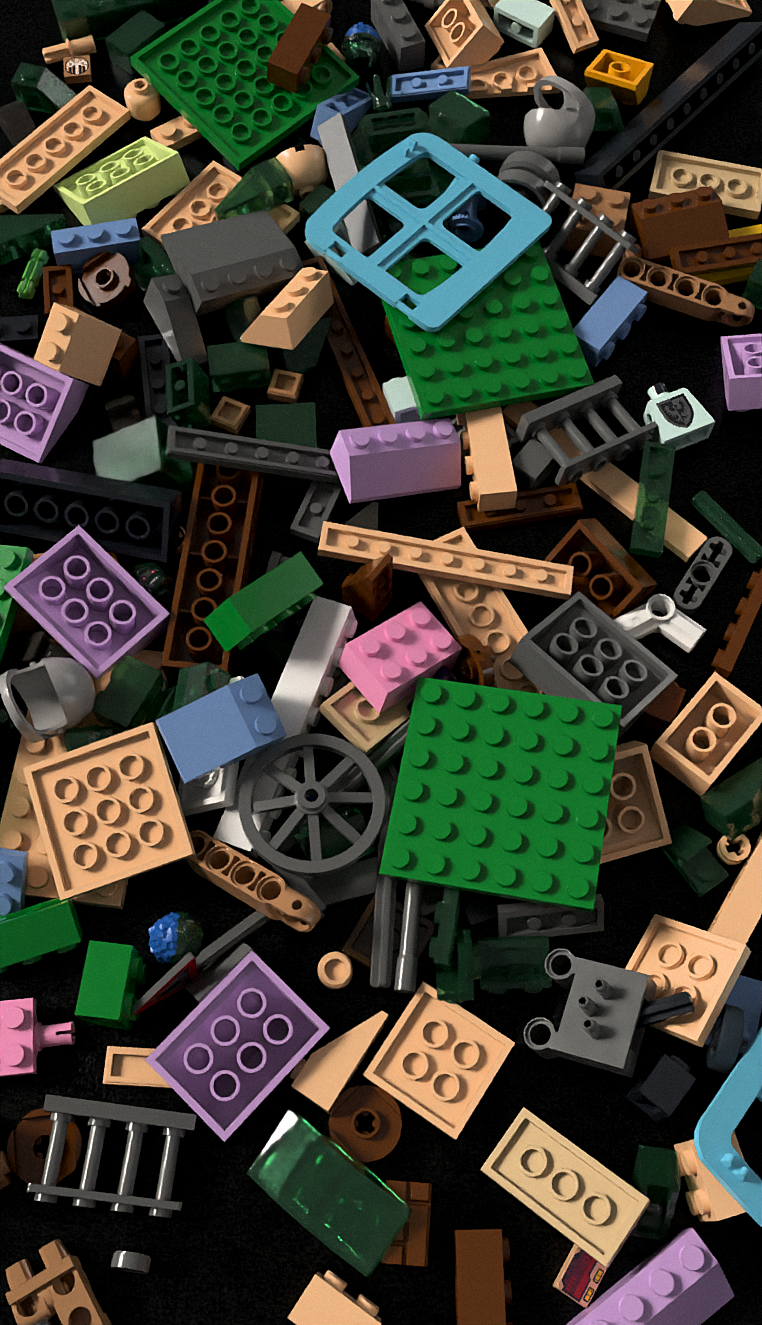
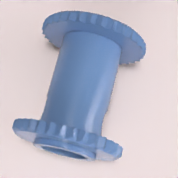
M480 194L474 195L455 212V216L448 219L445 228L465 243L479 240L483 236L484 226L478 220L477 215L480 210L485 208L488 199ZM461 227H467L468 230L464 231Z

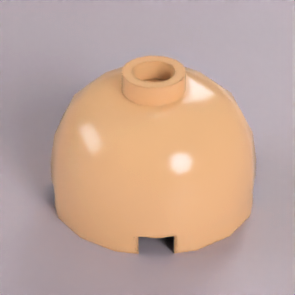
M312 144L304 145L305 150L297 152L295 147L289 148L281 152L273 160V171L279 187L285 193L294 197H300L301 199L314 197L316 192L325 185L329 174L324 149Z

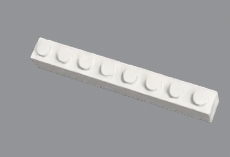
M319 596L313 600L271 699L287 733L284 739L295 735L309 734L311 727L317 726L321 716L319 707L323 698L328 697L331 693L334 683L333 673L336 667L339 668L338 664L347 639L354 636L357 628V620L351 606ZM303 750L287 754L275 761L273 765L295 779L297 770L294 768L299 757H303ZM261 753L246 758L237 779L234 805L225 808L213 836L232 849L258 859L259 855L252 848L244 834L239 817L238 802L244 776L251 764ZM263 773L255 787L252 802L283 797L286 787L266 773ZM282 810L252 815L258 832L267 843L270 842L271 838L269 829L272 822L280 817Z

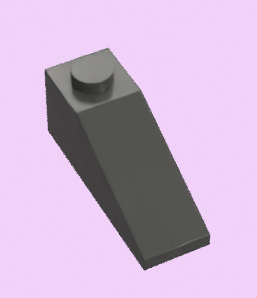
M178 274L151 278L143 302L181 370L184 371L208 365L209 359L191 297Z

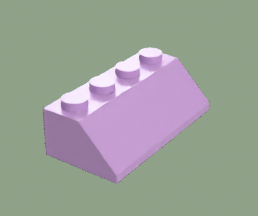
M450 418L339 430L330 451L349 504L458 489L461 486V442Z
M683 1228L566 1325H701L732 1299L734 1294L718 1261L693 1228Z

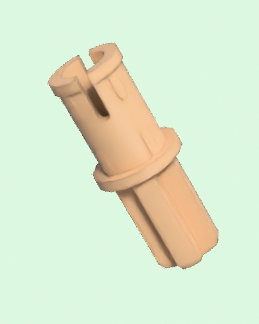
M92 35L71 41L65 39L66 43L42 49L43 57L47 64L63 61V57L97 53Z

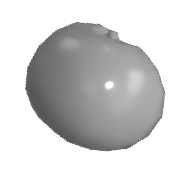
M553 75L541 78L534 85L533 89L534 99L539 108L532 109L525 115L524 136L526 145L528 147L557 148L565 146L585 148L593 133L596 114L593 105L586 95L573 83ZM551 85L563 92L564 104L561 109H552L547 104L542 95L541 87Z
M43 658L37 664L36 662H31L29 664L30 667L20 670L10 669L0 675V694L9 716L22 736L32 743L64 733L78 725L93 710L96 698L94 681L83 665L71 658ZM11 684L25 701L34 727L20 712L12 694Z

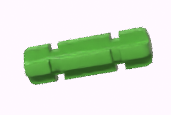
M36 248L31 254V260H29L22 276L23 281L19 283L17 288L19 297L22 299L31 300L34 297L35 288L38 287L43 274L42 267H45L49 260L47 251L44 249Z

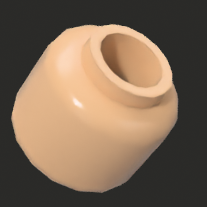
M138 78L127 84L124 90V97L127 109L130 111V116L145 122L159 115L161 111L160 93L145 78Z

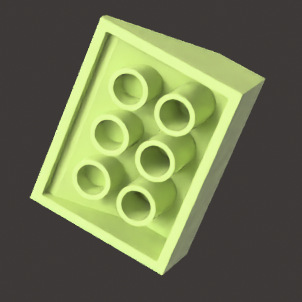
M144 136L54 184L53 188L79 221L86 226L136 218L137 213L144 209L155 208L162 199L178 195L190 183L179 152Z

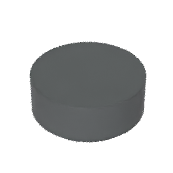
M116 1251L113 1253L111 1268L148 1274L151 1258L140 1253Z

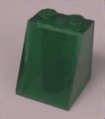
M156 416L93 441V463L96 467V476L182 491V497L192 495L194 488L190 462L166 458L169 427Z

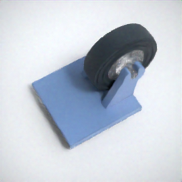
M739 975L704 1043L707 1045L706 1062L708 1068L721 1073H729L736 1062L738 1054L743 1055L757 1035L762 1009V981Z

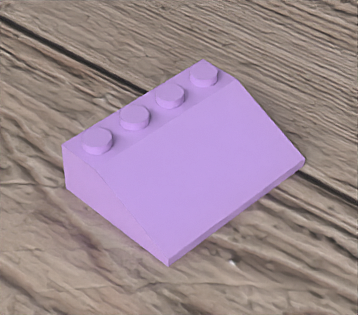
M762 334L721 336L724 387L728 411L746 412L750 409H762Z
M0 343V444L38 463H42L78 413L89 384L58 372L33 360L34 358Z
M79 525L4 586V589L64 649L82 664L96 680L145 649L168 629L170 613Z
M251 950L145 1061L225 1142L322 1038L330 1027Z

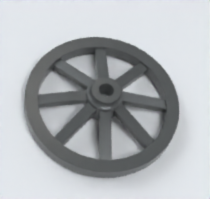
M326 734L295 735L270 746L251 764L244 776L239 792V817L248 842L256 853L270 865L299 876L328 875L354 864L374 844L384 820V787L373 763L360 749L351 743ZM313 749L327 750L345 757L320 782H316ZM303 750L305 783L301 784L273 765V763L287 754ZM354 765L362 772L371 792H328ZM263 773H266L295 793V795L252 802L255 787ZM310 795H315L317 800L309 802L306 798ZM329 804L373 805L371 819L363 835L361 836ZM295 807L296 809L271 841L267 843L258 832L252 815ZM324 817L354 845L339 855L322 860L319 819ZM303 818L308 820L311 861L294 859L278 852L279 848Z

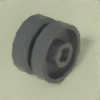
M516 151L509 154L499 170V175L496 177L540 209L543 208L553 193L543 184L546 180L553 184L561 180L558 170L551 161L541 154L531 151ZM491 202L492 207L501 217L507 221L511 219L508 213Z

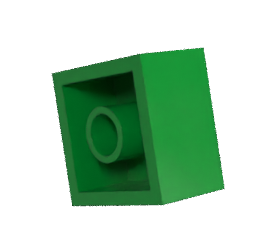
M89 941L75 1015L87 1024L131 1030L133 1021H138L140 1013L133 1015L132 1006L139 1000L137 999L139 986L146 983L148 964L144 963L145 959L133 945Z

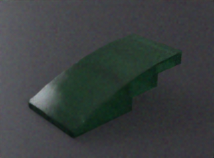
M289 1110L247 1172L274 1201L303 1227L366 1277L371 1276L413 1212L404 1201L361 1161L353 1160L329 1136L320 1135L295 1111Z

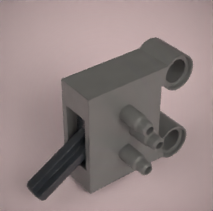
M558 948L550 952L545 959V970L561 988L570 990L560 1027L558 1029L546 1018L537 1017L527 1023L523 1036L526 1044L545 1059L561 1057L632 1078L646 1026L693 1014L695 1007L690 993L686 991L653 1000L657 985L648 974L575 957L569 950ZM567 963H571L569 972L565 975H559L560 968ZM550 1031L549 1041L544 1045H539L540 1036L544 1032Z

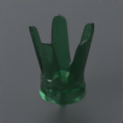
M375 74L373 77L374 89L371 91L367 82H365V85L373 102V114L382 116L385 119V116L391 114L394 110L391 101L392 76L388 77L386 96H384L380 77Z

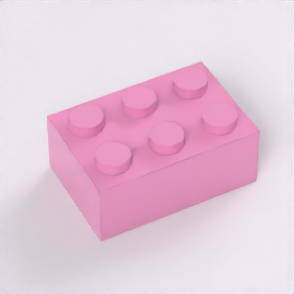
M420 601L346 643L338 666L380 714L413 694L416 690L418 677L437 679L452 670L462 647Z

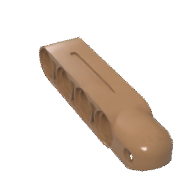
M634 256L624 258L619 264L617 276L619 275L647 291L646 300L705 321H716L731 327L747 325L754 317L755 306L749 300L728 293L724 287ZM625 273H632L635 277H628ZM652 282H659L663 286H655ZM679 291H686L690 296H683ZM707 300H712L718 305H710ZM733 316H741V320L735 321Z
M195 830L189 832L196 855L185 858V860L195 873L273 920H281L299 932H309L319 922L321 913L317 904L309 897L288 886L279 875L203 831Z

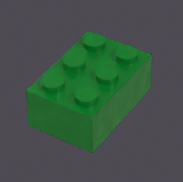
M300 551L227 598L203 621L226 653L235 646L241 651L254 642L256 638L266 634L284 619L290 618L317 597L314 591L322 586L323 582Z

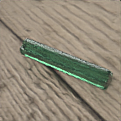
M700 491L693 497L691 504L748 561L755 564L762 558V547L705 491Z

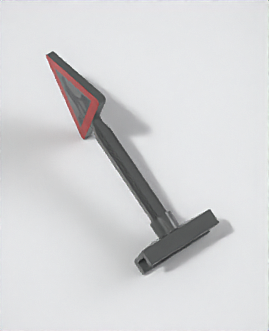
M272 866V872L279 875L288 886L309 897L317 904L321 913L320 920L323 919L325 915L322 911L326 909V906L304 878ZM256 910L203 949L196 958L192 952L186 954L132 1006V1014L136 1015L183 989L198 975V970L201 967L214 962L271 918Z

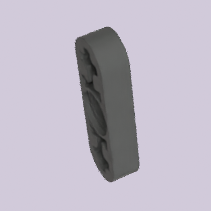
M722 537L708 539L676 588L672 600L674 601L675 608L686 616L697 612L732 554V547L726 539ZM715 549H719L721 552L712 564L708 560ZM704 570L709 574L710 580L708 582H699L695 579L693 572ZM690 588L693 589L695 593L688 604H684L682 602L683 598L686 597Z

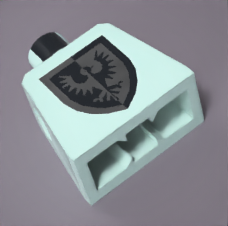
M657 383L649 388L648 395L651 400L647 403L643 418L645 425L654 421L658 425L652 443L658 457L709 438L715 420L688 389L681 388L669 393L663 383Z

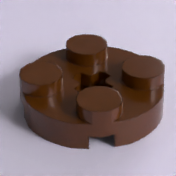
M103 251L92 256L82 268L85 272L82 276V281L78 280V289L82 297L101 311H107L111 307L118 305L136 289L132 265L123 255L117 252L116 254H110L108 251ZM108 275L110 280L102 285L105 282L104 278Z
M471 634L455 638L462 647V650L450 672L453 675L457 674L461 683L497 688L493 668L496 657L491 646H483L481 641Z
M355 1086L345 1090L335 1100L330 1112L329 1130L333 1144L343 1156L353 1161L370 1163L383 1159L397 1145L402 1128L401 1113L397 1102L389 1093L376 1086ZM362 1114L364 1117H367L371 1114L374 1116L375 1119L372 1125L375 1129L372 1133L369 1134L367 1131H363L360 1134L356 1130L359 1125L356 1120L358 1115Z
M43 1108L31 1111L24 1116L16 1129H13L7 1143V1159L10 1168L26 1183L41 1184L46 1158L44 1159L43 1153L37 1152V1145L43 1144V1137L49 1136L50 1139L53 1121L50 1120L51 1113L44 1112ZM73 1118V1123L68 1124L57 1185L77 1172L80 1167V1161L83 1158L85 1140L83 1131L75 1118Z

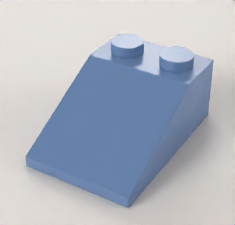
M258 673L228 684L155 721L184 784L261 753L287 736Z

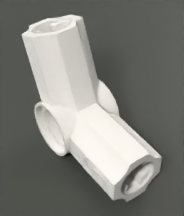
M665 594L653 595L646 604L613 620L636 640L651 633H661L687 653L693 650L706 632L705 628L676 609L674 601ZM652 611H659L664 615V617H658L654 615Z

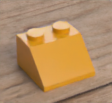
M603 49L585 70L584 76L588 90L597 93L598 96L603 98L612 97L621 100L626 105H639L647 95L654 63Z

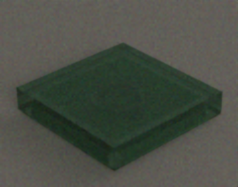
M315 402L256 405V439L317 448Z

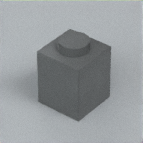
M531 438L512 460L516 484L525 490L537 489L552 472L555 464L553 456L542 443L534 438Z

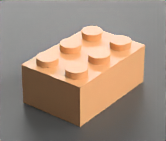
M714 672L655 742L649 753L650 758L702 797L761 725L762 706Z

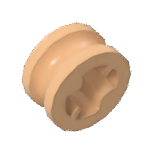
M735 831L726 833L716 846L718 857L728 865L740 864L748 857L751 851L749 839L744 834ZM727 841H730L732 845L738 844L741 849L737 852L740 854L739 856L735 852L728 853L726 848L729 843Z

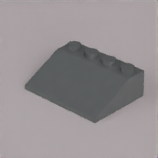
M265 209L162 234L160 237L175 273L178 274L191 297L196 316L279 294L297 273L304 268L295 246Z
M579 591L524 635L509 659V662L546 695L622 705L617 740L678 676Z

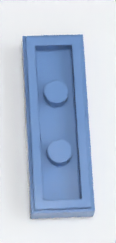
M470 66L392 75L391 102L393 104L470 95Z

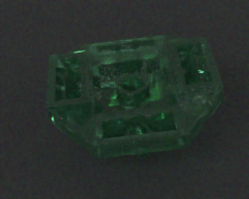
M418 107L364 115L358 124V128L350 136L360 169L362 170L412 134L430 133L440 137L448 144H453L451 133L439 123L428 118V114ZM419 159L385 182V185L415 207L429 206L447 190L455 176L431 159ZM370 200L372 209L375 212H387Z

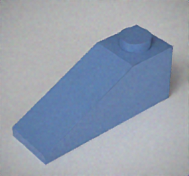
M353 88L348 93L335 95L319 103L316 108L310 137L319 140V144L322 145L317 127L338 113L345 117L349 133H351L373 105L376 97L358 88Z

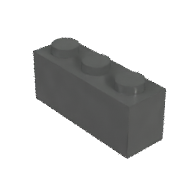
M371 0V21L399 72L403 73L423 67L425 39L403 0Z

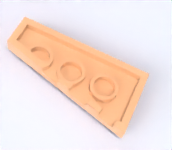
M541 47L491 60L484 64L470 66V95L450 98L451 100L534 95V85L541 78L557 75ZM551 85L541 87L542 94H554L561 91Z

